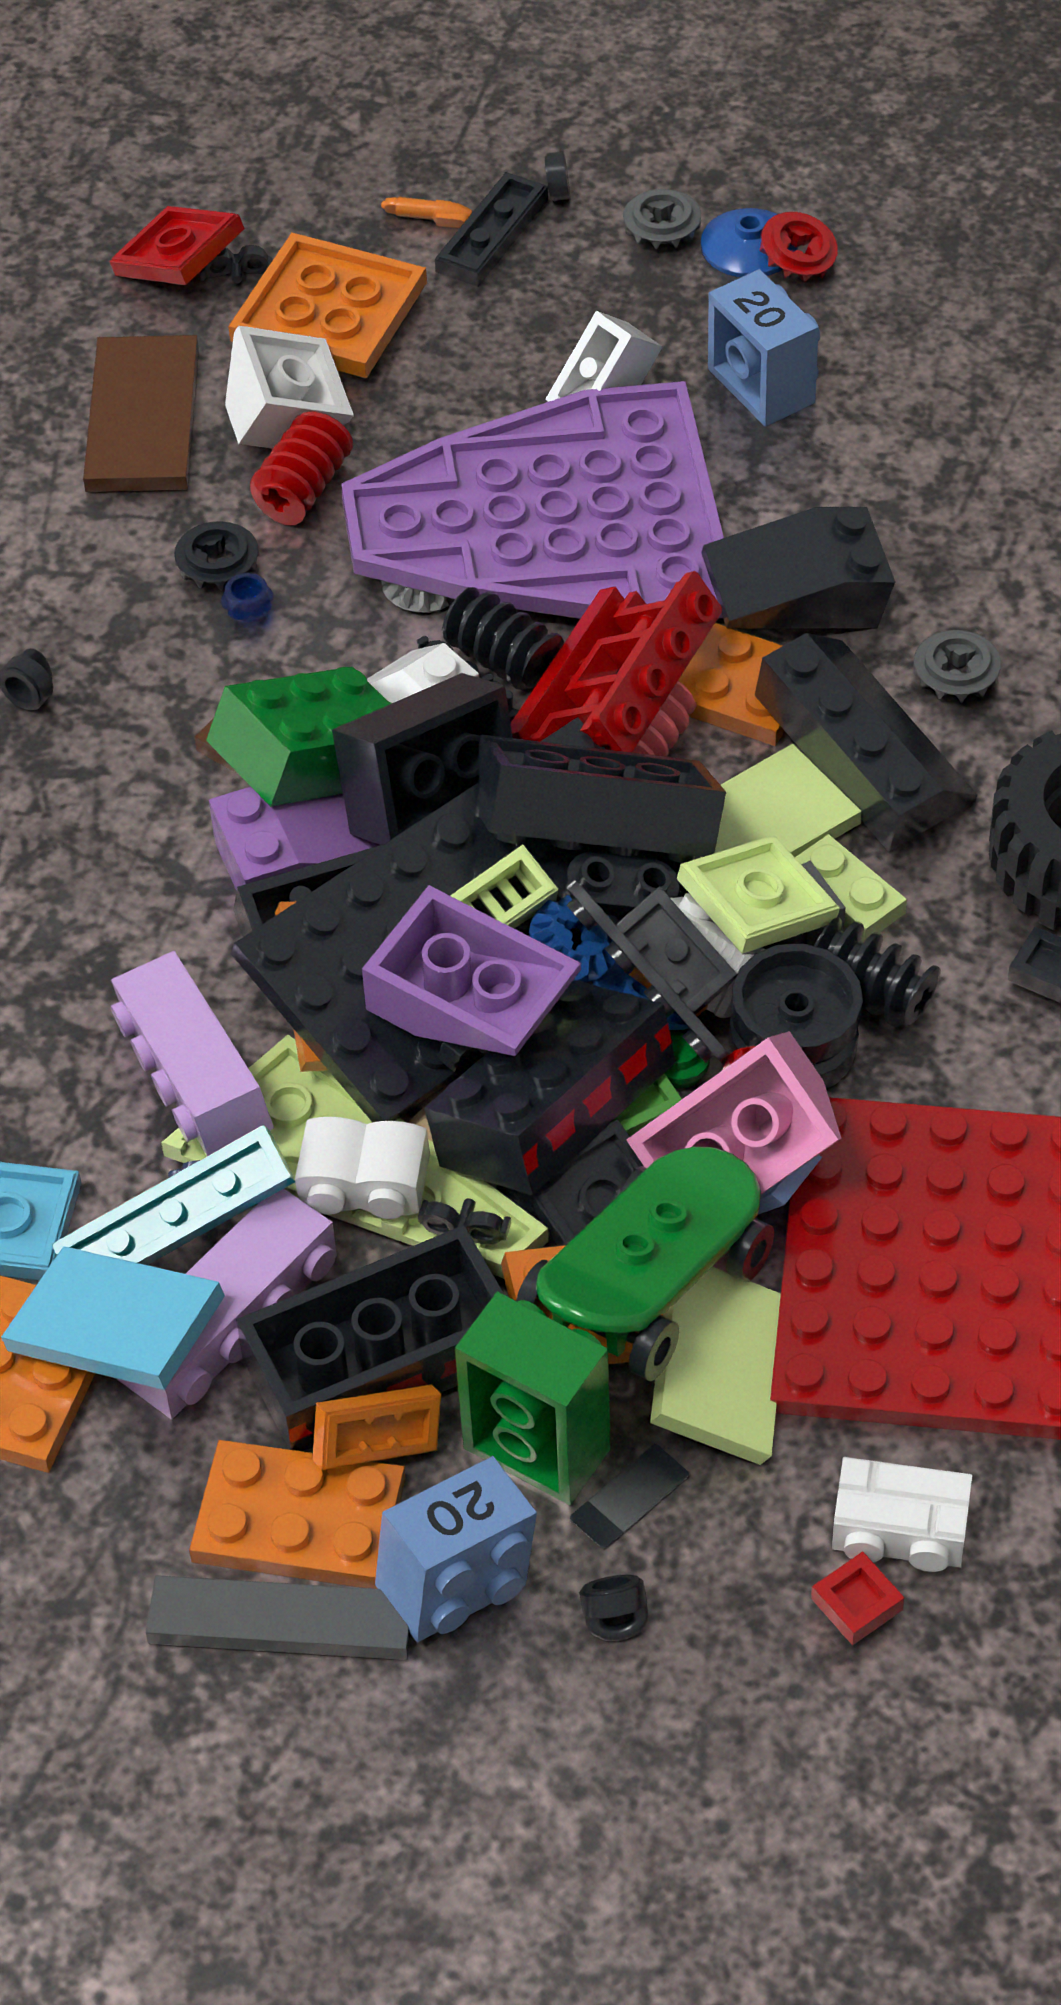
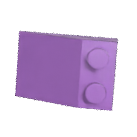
M250 786L209 799L215 844L236 890L237 886L380 845L350 834L343 794L270 807Z
M429 885L362 968L366 1010L415 1036L516 1056L580 972L581 963Z

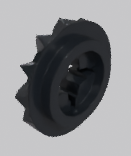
M224 521L208 522L190 529L179 539L174 551L175 564L178 566L183 580L194 579L199 589L204 588L209 583H215L221 591L225 582L233 581L242 584L245 573L256 571V561L259 556L258 544L254 535L238 524ZM225 549L226 558H218L215 563H209L208 558H216Z

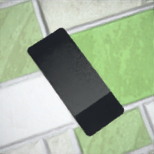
M654 1444L571 1514L570 1520L598 1546L607 1548L689 1476V1472L659 1445Z

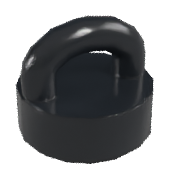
M26 649L19 656H14L0 670V688L13 704L23 709L35 710L53 693L50 665L45 656L36 649Z
M615 1575L600 1578L585 1584L579 1591L585 1623L588 1630L594 1636L605 1641H620L637 1635L646 1626L648 1621V1602L644 1581L638 1576ZM632 1613V1617L622 1624L608 1625L602 1622L601 1619Z

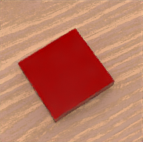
M167 206L117 252L109 262L115 276L186 285L245 228L239 214Z

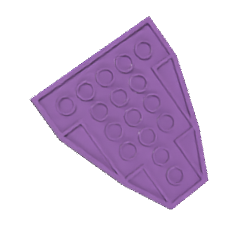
M685 381L604 388L601 391L597 389L582 390L438 438L341 484L343 509L354 574L456 599L468 587H476L480 595L487 591L495 592L500 598V603L503 601L510 602L519 610L581 618L600 589L616 586L624 599L629 592L637 591L645 603L649 604L665 600L676 582H679L685 573L692 571L698 572L716 598L701 551L703 545L720 540L724 536Z

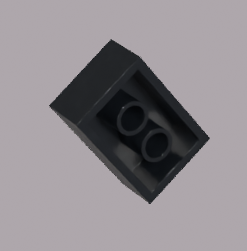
M460 673L332 729L350 834L383 845L479 782V742L481 735L513 738L505 685Z

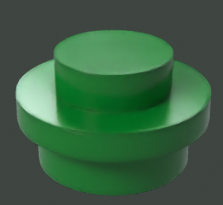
M686 1032L670 1034L676 1063L664 1073L673 1087L679 1089L697 1084L710 1066V1060L705 1063L684 1040L682 1036Z

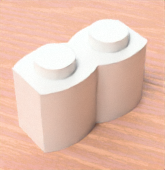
M342 1117L308 1119L295 1176L298 1199L317 1212L328 1215L359 1208L384 1219H395L400 1216L419 1213L430 1156L427 1128L399 1121H379L365 1124Z

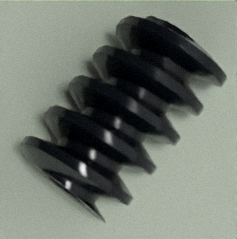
M468 587L458 595L447 611L442 626L443 638L449 645L459 648L464 655L476 659L482 667L491 669L497 677L506 679L512 687L519 690L531 689L537 685L564 644L562 636L558 633L548 634V629L544 624L539 622L532 624L529 614L525 612L516 613V608L510 602L503 601L500 603V598L495 592L487 591L480 595L476 587Z
M834 918L824 928L814 946L826 949L848 963L860 981L862 999L868 1013L876 1016L884 1014L887 1024L893 1027L910 1026L930 1004L940 978L941 969L933 965L920 976L918 975L922 962L920 956L912 954L900 965L901 945L893 943L881 954L882 934L873 932L862 943L860 941L863 936L864 925L861 922L854 921L843 932L841 931L842 920Z

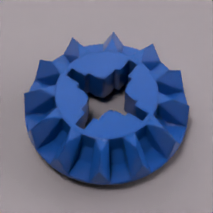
M569 895L558 902L547 900L531 920L530 937L581 963V970L573 981H594L606 975L616 962L605 950L613 940L599 924L591 931H588L566 906L572 900ZM576 927L582 932L581 940L583 942L573 950L571 949L573 941L571 940L572 932L570 931Z

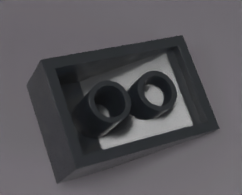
M815 507L705 544L701 551L717 601L722 607V616L727 629L878 628L895 585V579L867 507Z

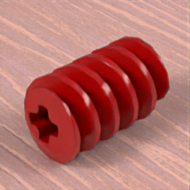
M315 411L303 412L295 417L290 428L284 432L280 442L273 447L271 454L265 458L260 469L254 473L250 481L252 497L264 514L273 521L283 525H296L303 521L306 511L311 510L315 498L321 496L325 485L331 482L335 471L340 469L345 460L344 458L348 457L353 449V438L347 428L331 416Z

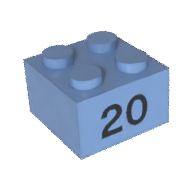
M760 269L709 292L708 370L765 427L814 404L816 400V380L819 376L817 353L818 341L820 340V330L815 319L810 314L804 313L788 297L784 288L778 284L775 285Z
M494 1456L382 1512L375 1586L383 1591L406 1622L409 1632L416 1642L436 1632L440 1634L449 1633L462 1625L470 1614L491 1603L501 1605L510 1601L526 1585L537 1512Z

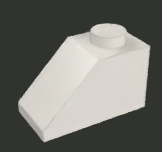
M596 311L546 400L549 402L588 389L601 391L604 388L641 385L663 347L630 323Z

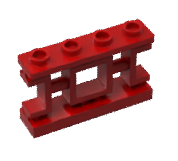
M698 572L685 573L681 580L676 582L665 600L649 604L645 603L637 591L629 592L624 599L616 586L600 589L512 720L513 738L540 742L578 717L584 723L580 731L588 734L595 744L600 747L603 745L606 750H609L611 747L614 751L632 753L722 613L721 605Z

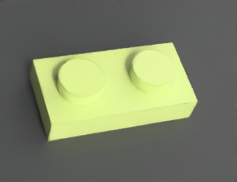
M829 834L795 857L800 864L811 860L846 907L844 924L846 928L854 921H859L864 925L861 939L863 943L873 932L880 933L906 914L907 899Z

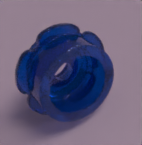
M242 573L232 577L227 582L225 592L221 598V604L224 609L228 610V615L231 618L243 622H253L270 612L272 608L271 601L274 595L261 576L253 573Z

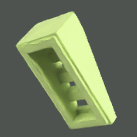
M521 845L450 896L473 907L471 902L479 898L496 920L516 928L532 918L547 900L555 902L558 888L526 847ZM516 876L530 895L522 899L508 879ZM495 887L499 888L513 906L506 912L489 892Z

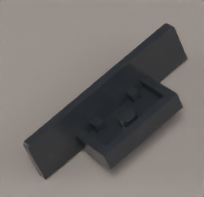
M573 877L565 886L575 898L566 906L588 931H591L599 924L613 940L605 950L627 975L638 968L652 984L643 992L647 998L664 1003L667 1018L676 1012L690 1027V1030L682 1037L699 1057L706 1063L715 1056L724 1065L725 1060L730 1054L695 1015L735 981L737 973L660 886L615 925Z

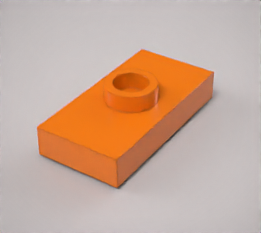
M431 1384L316 1403L313 1461L321 1470L437 1451L441 1393Z

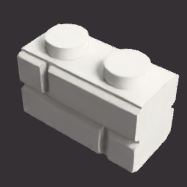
M843 1457L834 1517L832 1550L844 1551L851 1559L863 1551L872 1562L879 1561L882 1557L909 1560L910 1564L915 1568L928 1572L942 1571L947 1566L961 1568L972 1474Z

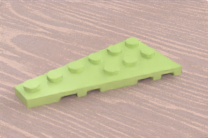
M286 1035L248 1068L260 1086L274 1129L270 1131L294 1178L308 1119L342 1117L365 1124L372 1123L329 1070L300 1072L296 1041L290 1035ZM399 1118V1119L396 1120V1121H399V1122H405V1121L402 1120L401 1118ZM179 1128L161 1142L164 1156L182 1163L202 1160L207 1157L197 1138L187 1142ZM428 1139L430 1156L421 1205L423 1200L441 1202L453 1207L460 1214L464 1200L469 1198L476 1202L473 1212H491L497 1214L502 1219L506 1216L511 1217V1226L506 1240L500 1241L497 1244L475 1243L491 1273L504 1279L501 1267L504 1253L542 1248L548 1243V1228L484 1180L440 1167L434 1144ZM295 1183L284 1188L298 1198ZM359 1208L329 1215L412 1246L438 1236L426 1230L418 1222L419 1213L400 1216L395 1219H384Z

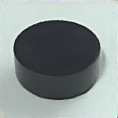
M564 151L547 153V156L544 158L550 199L553 202L571 200Z

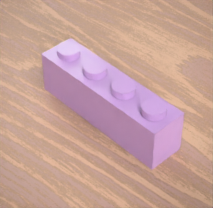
M175 951L111 979L119 1000L118 1003L110 1006L117 1025L124 1037L132 1034L136 1036L130 1040L134 1052L145 1072L155 1068L156 1072L152 1073L151 1077L164 1105L168 1106L176 1103L177 1107L172 1109V1113L187 1142L197 1138L204 1152L209 1156L262 1125H265L269 1130L274 1129L260 1086Z
M285 1189L259 1202L186 1273L187 1275L219 1282L225 1297L166 1389L161 1390L121 1379L117 1380L171 1420L187 1404L193 1405L206 1394L212 1379L229 1363H236L242 1359L236 1319L300 1293L312 1280L318 1281L329 1272L337 1256L333 1222Z

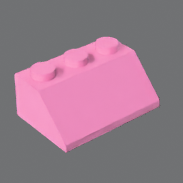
M788 1031L765 1039L626 1140L646 1168L658 1158L684 1148L713 1147L730 1152L746 1162L755 1173L762 1195L839 1141L841 1135L823 1079L791 1032Z

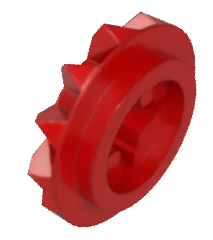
M783 212L773 216L767 221L760 235L761 245L759 251L768 255V267H781L784 270L785 278L792 273L798 274L804 282L812 275L823 278L827 270L833 266L838 254L837 241L831 230L817 218L801 212ZM790 243L794 247H799L801 245L805 246L808 244L805 253H803L801 250H796L794 252L788 250Z

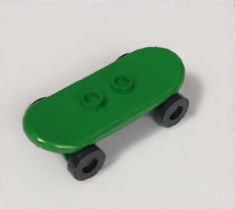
M690 1147L675 1150L658 1158L647 1168L644 1166L637 1168L625 1182L620 1194L551 1260H541L532 1267L519 1289L516 1301L525 1300L535 1304L548 1318L552 1314L553 1320L565 1327L573 1324L606 1338L608 1352L617 1357L625 1351L626 1341L633 1344L629 1357L630 1372L648 1381L655 1380L668 1365L679 1338L678 1323L661 1314H664L672 1305L677 1303L728 1250L727 1273L744 1282H750L757 1276L769 1256L774 1240V1228L772 1225L756 1219L759 1213L761 1190L755 1173L746 1162L734 1154L713 1147Z

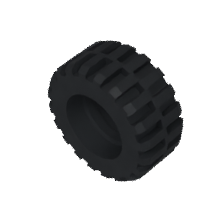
M1049 731L1033 740V748L1028 744L1022 747L1011 757L1010 764L1002 769L997 780L996 792L993 798L989 836V860L991 868L996 872V881L1002 891L1007 896L1014 894L1013 904L1027 916L1032 913L1039 916L1038 922L1041 925L1056 931L1058 926L1061 927V829L1057 826V824L1061 823V733L1055 735L1053 731Z

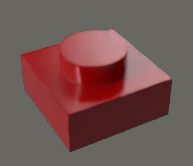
M863 1551L814 1584L811 1592L813 1602L852 1646L904 1609L905 1597Z

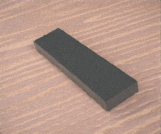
M155 1575L145 1632L148 1644L407 1660L410 1640L408 1625L381 1589Z

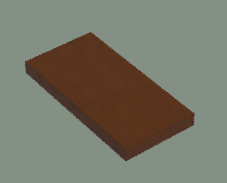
M197 335L97 337L83 475L85 492L188 490L199 354Z

